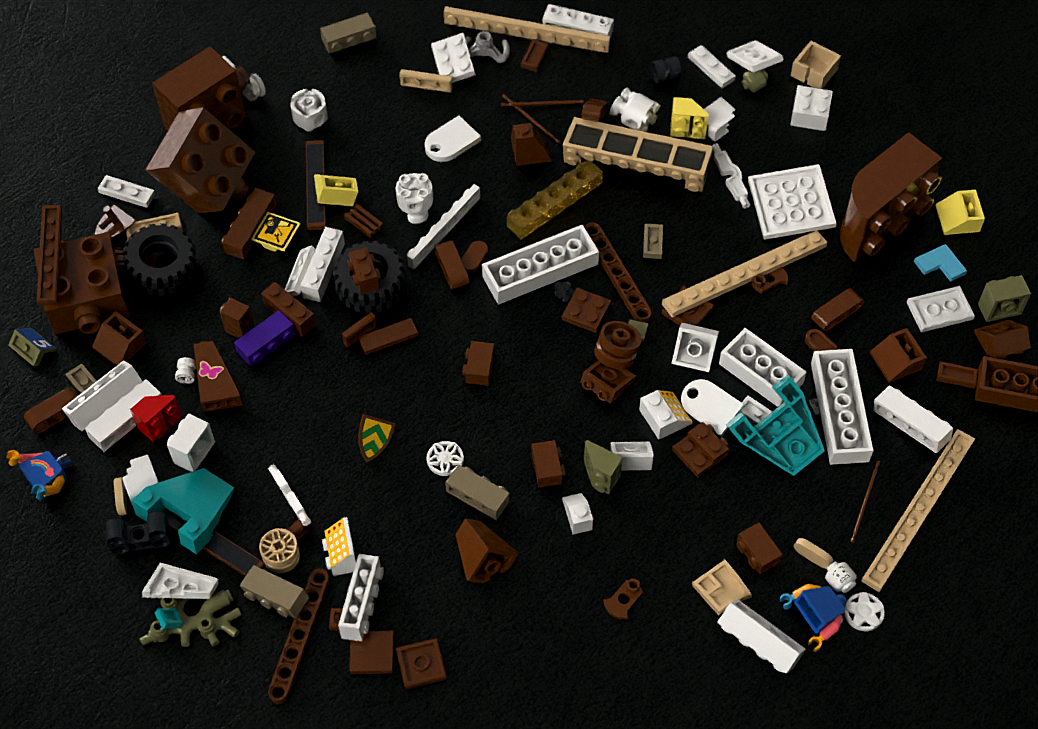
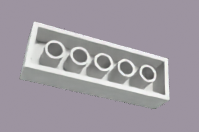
M580 225L482 264V276L499 305L598 265L599 251L584 226Z
M853 349L814 351L811 367L830 465L869 462L873 453V447Z

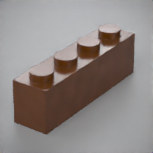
M255 188L252 194L248 195L247 202L244 207L240 208L238 217L231 223L227 235L225 234L222 238L221 244L223 245L224 253L243 260L246 258L255 242L251 240L267 212L272 213L277 206L275 194Z

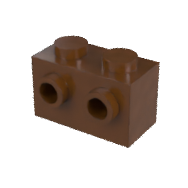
M367 247L349 252L350 260H347L349 271H353L352 279L354 285L358 286L361 295L379 290L378 280L381 279L378 268L375 269L373 266L375 265L373 254H369Z

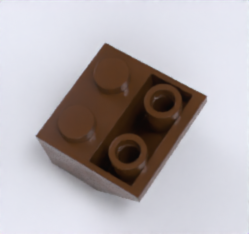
M115 311L102 323L92 347L117 366L123 360L128 362L147 341L140 328Z
M907 328L890 334L870 351V355L889 383L922 370L927 359Z

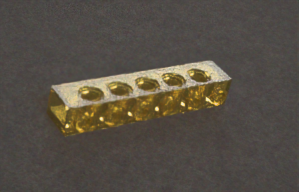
M587 160L584 163H580L574 170L565 173L561 179L552 182L548 188L539 191L535 197L525 201L522 206L512 210L507 215V227L522 240L602 184L603 171L592 161Z

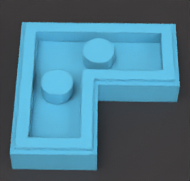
M946 244L916 257L914 263L924 275L940 268L950 282L966 275L967 272Z

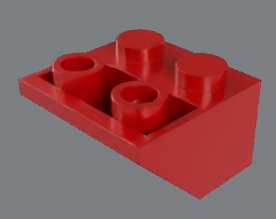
M173 395L144 396L130 409L137 428L153 442L161 438L182 417L177 400Z

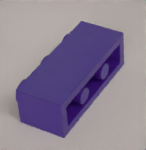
M278 310L235 341L236 352L250 367L255 363H259L263 357L270 352H274L278 346L285 341H289L295 335L293 323Z

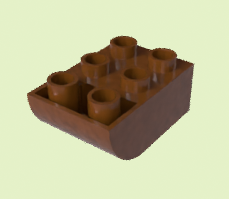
M909 132L861 169L854 178L845 218L840 229L842 247L853 262H856L866 253L870 257L876 255L883 247L886 236L890 233L894 236L900 235L910 222L909 217L914 213L920 217L923 216L934 203V199L930 197V194L942 180V177L937 174L942 157Z

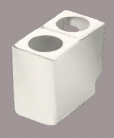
M722 97L704 109L708 113L706 135L713 141H717L729 132L726 128L729 126L727 122L735 117L732 114L735 109Z
M148 455L130 460L131 467L127 469L128 475L122 478L131 503L145 487L159 483Z

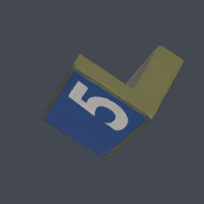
M32 328L15 329L8 345L33 366H39L44 353L56 351V348Z

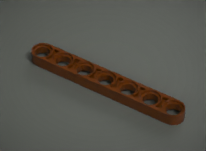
M591 222L586 224L585 230L595 246L599 242L606 245L603 248L596 246L599 251V261L634 320L648 323L651 319V309L603 230L597 223ZM595 229L597 233L589 234L588 230ZM611 256L614 260L608 262L604 260V257ZM620 270L622 274L614 275L612 271ZM626 283L629 284L631 287L629 289H623L621 288V285ZM635 297L639 302L634 304L629 299ZM643 311L646 312L648 316L645 318H641L638 316V313Z
M324 569L314 570L305 588L308 596L312 593L318 594V600L306 602L296 619L294 618L269 687V697L275 704L286 702L291 692L329 585V576ZM317 575L325 576V581L320 584L315 583L314 578ZM304 612H310L312 617L310 620L304 621L301 619V615ZM299 630L305 632V637L301 640L294 638V634ZM290 650H297L299 652L298 656L294 659H289L287 653ZM283 669L292 671L291 676L288 678L280 677V673ZM281 688L285 693L281 698H275L273 696L274 690Z

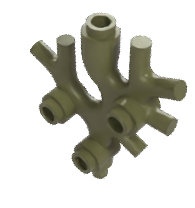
M228 589L226 591L221 590L212 595L210 599L203 603L199 613L194 616H188L184 613V606L191 598H161L162 608L175 607L184 624L181 628L163 630L157 620L152 623L148 631L149 634L141 637L140 640L144 646L152 641L154 643L164 642L170 637V634L179 633L181 635V646L187 647L190 645V633L195 629H199L201 636L209 639L212 646H216L219 644L216 636L218 630H223L234 638L239 634V630L233 627L230 622L241 616V613L236 608L219 618L213 617L216 611L230 605V602L233 601Z

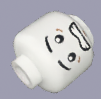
M834 562L827 567L828 572L825 579L836 592L846 593L856 585L855 580L857 576L846 562L839 564Z

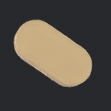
M123 477L114 479L115 504L117 513L120 516L127 514L126 489Z
M799 538L794 544V549L799 554L822 568L827 569L833 562L832 557L826 551L806 539Z

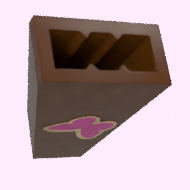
M202 341L194 344L200 402L203 411L208 412L242 406L239 391L214 342Z

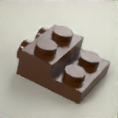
M598 360L584 371L580 383L584 389L592 390L596 393L601 401H607L611 404L621 396L627 386L634 382L636 376L627 369H613L605 366Z
M704 422L694 427L684 439L672 446V451L697 478L726 458L729 451L727 441L724 438L719 439L715 435L714 427L710 424L706 425Z

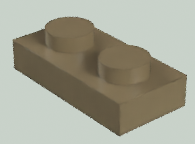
M645 224L643 258L662 259L663 225Z
M83 364L66 373L67 378L80 394L96 382Z

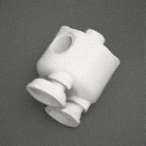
M625 88L621 96H618L614 101L610 115L617 116L620 113L622 114L621 122L625 126L647 132L648 125H653L657 119L655 113L658 111L660 104L640 93L631 92L629 88Z
M423 173L401 175L396 185L398 206L403 212L407 213L408 220L411 223H422L427 220L428 210L433 203L431 181Z

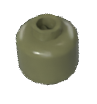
M764 69L756 72L748 70L743 74L744 80L742 84L746 90L749 89L752 92H756L767 85L769 78Z

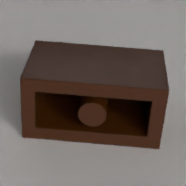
M231 297L221 306L219 312L225 332L241 338L254 328L249 306Z
M471 341L470 348L466 349L465 359H468V362L463 365L462 375L466 376V383L489 386L494 359V343Z
M555 440L531 444L538 488L562 484V476H565V469L563 464L560 465L559 459H562L560 447H556Z
M760 523L753 525L738 535L737 547L739 551L745 553L750 566L754 570L756 569L759 574L780 563L783 554Z

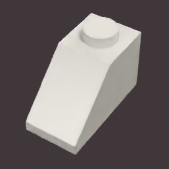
M583 494L563 497L562 500L572 534L592 530L593 518L588 501Z

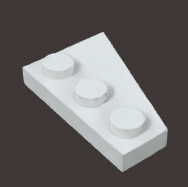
M160 563L142 591L143 598L210 599L218 585V578Z

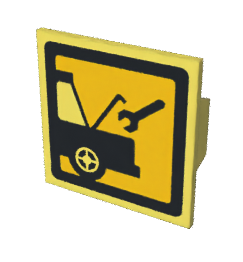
M267 212L251 240L262 244L264 248L274 252L277 249L285 251L300 223Z

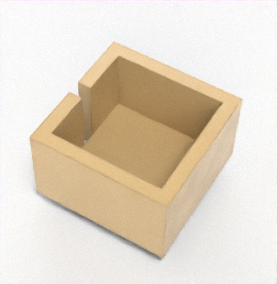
M810 41L793 62L791 76L802 82L808 81L807 84L814 88L822 89L838 70L841 55Z

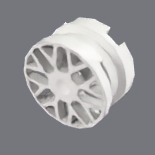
M257 74L250 75V83L245 86L246 88L242 92L249 101H254L257 97L265 96V86Z

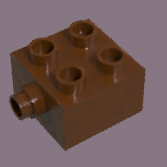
M211 46L152 83L167 131L180 111L204 107L230 129L239 126L246 117L241 92L250 83V77L241 66L234 69Z
M204 107L178 113L145 171L197 213L223 211L230 198L239 201L247 194L249 187L242 175L254 156L255 151Z
M109 232L61 242L58 305H44L45 313L55 334L80 329L85 334L95 333L100 329L101 323L115 311L124 318L130 317L118 255ZM40 248L34 249L37 271L39 268Z

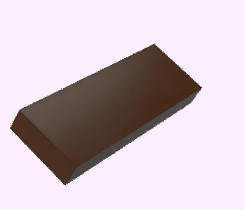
M409 318L362 335L358 339L365 355L417 337L418 331L412 319Z

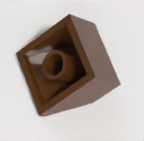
M1005 320L974 329L984 351L991 357L1004 359L1007 357L1006 355L1021 354L1024 350L1031 348L1028 327L1014 321Z

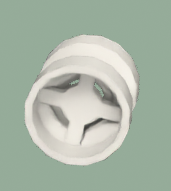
M180 358L177 362L178 370L176 371L175 379L180 383L190 384L194 382L196 361L191 358Z

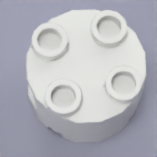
M302 89L292 96L290 104L293 121L296 125L304 128L306 131H312L327 121L325 97L321 92L312 89V91Z

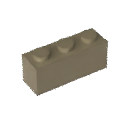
M368 13L320 28L322 41L329 54L376 38L375 26Z
M458 465L445 482L446 492L495 520L498 519L509 503V493L504 487L494 485L488 478L480 477L469 467Z
M253 565L240 584L245 592V597L252 601L255 599L260 601L268 609H271V607L277 609V612L284 617L289 615L296 619L309 599L303 588Z

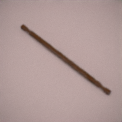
M505 94L502 95V97L506 99L509 103H514L511 99H508ZM514 106L551 139L555 140L557 144H561L559 140L519 106Z
M584 100L501 103V107L583 104Z
M876 461L853 536L850 540L851 543L855 541L880 461Z

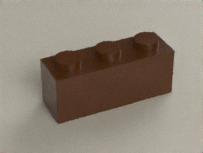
M276 282L272 283L261 293L264 306L272 313L280 310L293 323L295 332L301 337H304L316 326L314 313Z

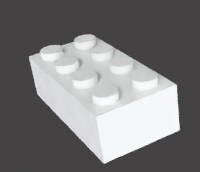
M746 328L721 351L719 364L777 407L784 403L772 389L777 382L788 375L799 388L804 383L805 370Z

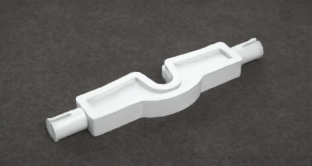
M718 143L716 145L713 144L714 160L720 175H732L726 179V186L733 194L735 200H740L743 208H748L750 206L747 200L748 192L742 183L740 169L731 162L725 150L721 151Z
M276 465L269 466L268 470L304 526L309 525L311 520Z

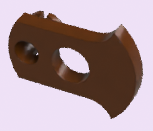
M780 267L764 276L758 274L757 277L754 276L751 285L757 292L762 294L779 284L787 285L788 276L786 271ZM771 276L774 278V281L766 282L765 277Z
M636 579L626 580L610 599H603L604 607L611 616L621 620L628 619L627 612L643 594L639 581ZM626 595L630 601L627 604H621L618 601V597Z

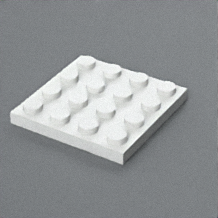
M819 164L748 177L764 240L836 227V220Z

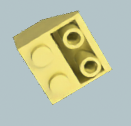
M674 97L670 136L705 139L708 113L692 99Z
M314 175L318 203L344 206L354 205L358 194L356 178Z
M976 190L957 191L936 204L944 235L980 232L985 218Z

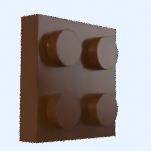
M576 288L562 315V320L597 333L611 305V300Z

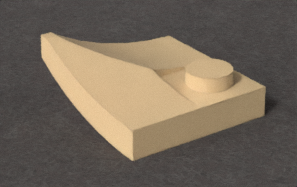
M723 560L692 582L693 587L718 615L722 614L733 600L738 599L742 602L751 598L750 591L726 560Z

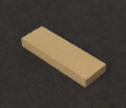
M403 69L400 71L402 86L444 92L452 91V76Z
M179 212L135 222L126 230L127 239L131 238L135 231L139 232L140 228L144 226L146 228L150 227V224L160 225V223H164L169 227L170 225L176 226L177 230L182 229Z

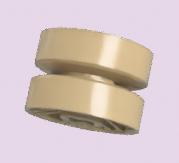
M273 529L262 537L259 549L267 569L274 573H286L298 564L300 552L296 538L290 531L286 529Z

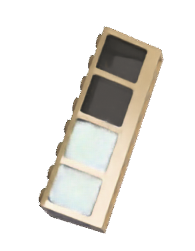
M574 117L563 143L564 162L569 165L581 166L582 158L588 161H600L607 165H618L621 168H633L640 172L647 171L658 176H670L676 180L684 179L685 188L693 192L703 191L713 146L577 117Z

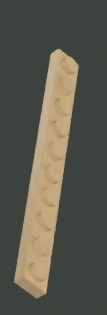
M445 7L444 22L451 25L608 53L610 36Z
M813 231L662 300V305L670 316L674 317L753 281L754 276L757 277L758 274L764 276L780 267H784L827 246V241L818 231Z
M959 429L956 430L861 582L878 592L881 591L972 446L975 438Z

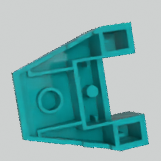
M786 375L772 387L784 403L754 427L741 412L729 421L726 426L743 445L794 476L825 450L807 406L804 393L793 379Z
M203 468L145 487L132 500L135 514L146 522L148 514L154 512L162 513L166 508L187 521L178 531L181 545L197 555L211 540L212 532L215 526L218 525L223 510L226 509L235 489Z

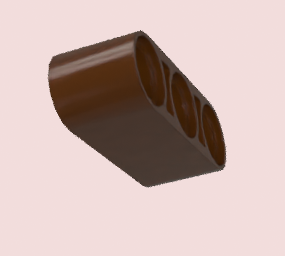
M590 98L584 104L582 119L600 122L606 116L608 102Z
M453 241L435 245L434 250L450 289L453 290L469 285L467 272Z
M848 288L817 309L811 319L824 332H827L858 311L863 306L864 300L852 288Z
M66 388L29 409L24 414V419L34 433H41L68 417L62 408L75 399L78 394L73 388Z

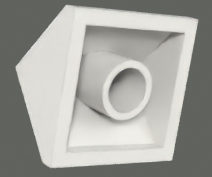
M611 442V452L623 457L621 470H652L653 450L650 442Z

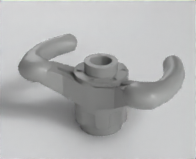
M482 31L476 37V43L468 50L471 58L476 55L490 56L498 63H504L509 57L510 46L507 40H502L504 52L501 54L493 45L491 34ZM467 36L465 37L468 45L471 41V38Z

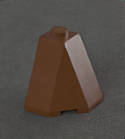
M531 123L513 125L511 142L516 166L551 162L548 144Z
M465 519L456 533L466 579L470 582L486 583L491 580L490 576L500 571L502 574L509 570L518 556V552L481 521Z

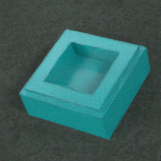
M175 607L158 608L155 612L163 630L181 628L184 624Z

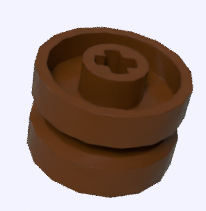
M607 322L602 326L594 349L595 356L607 367L613 369L629 368L633 365L641 344V334L636 328L625 322Z

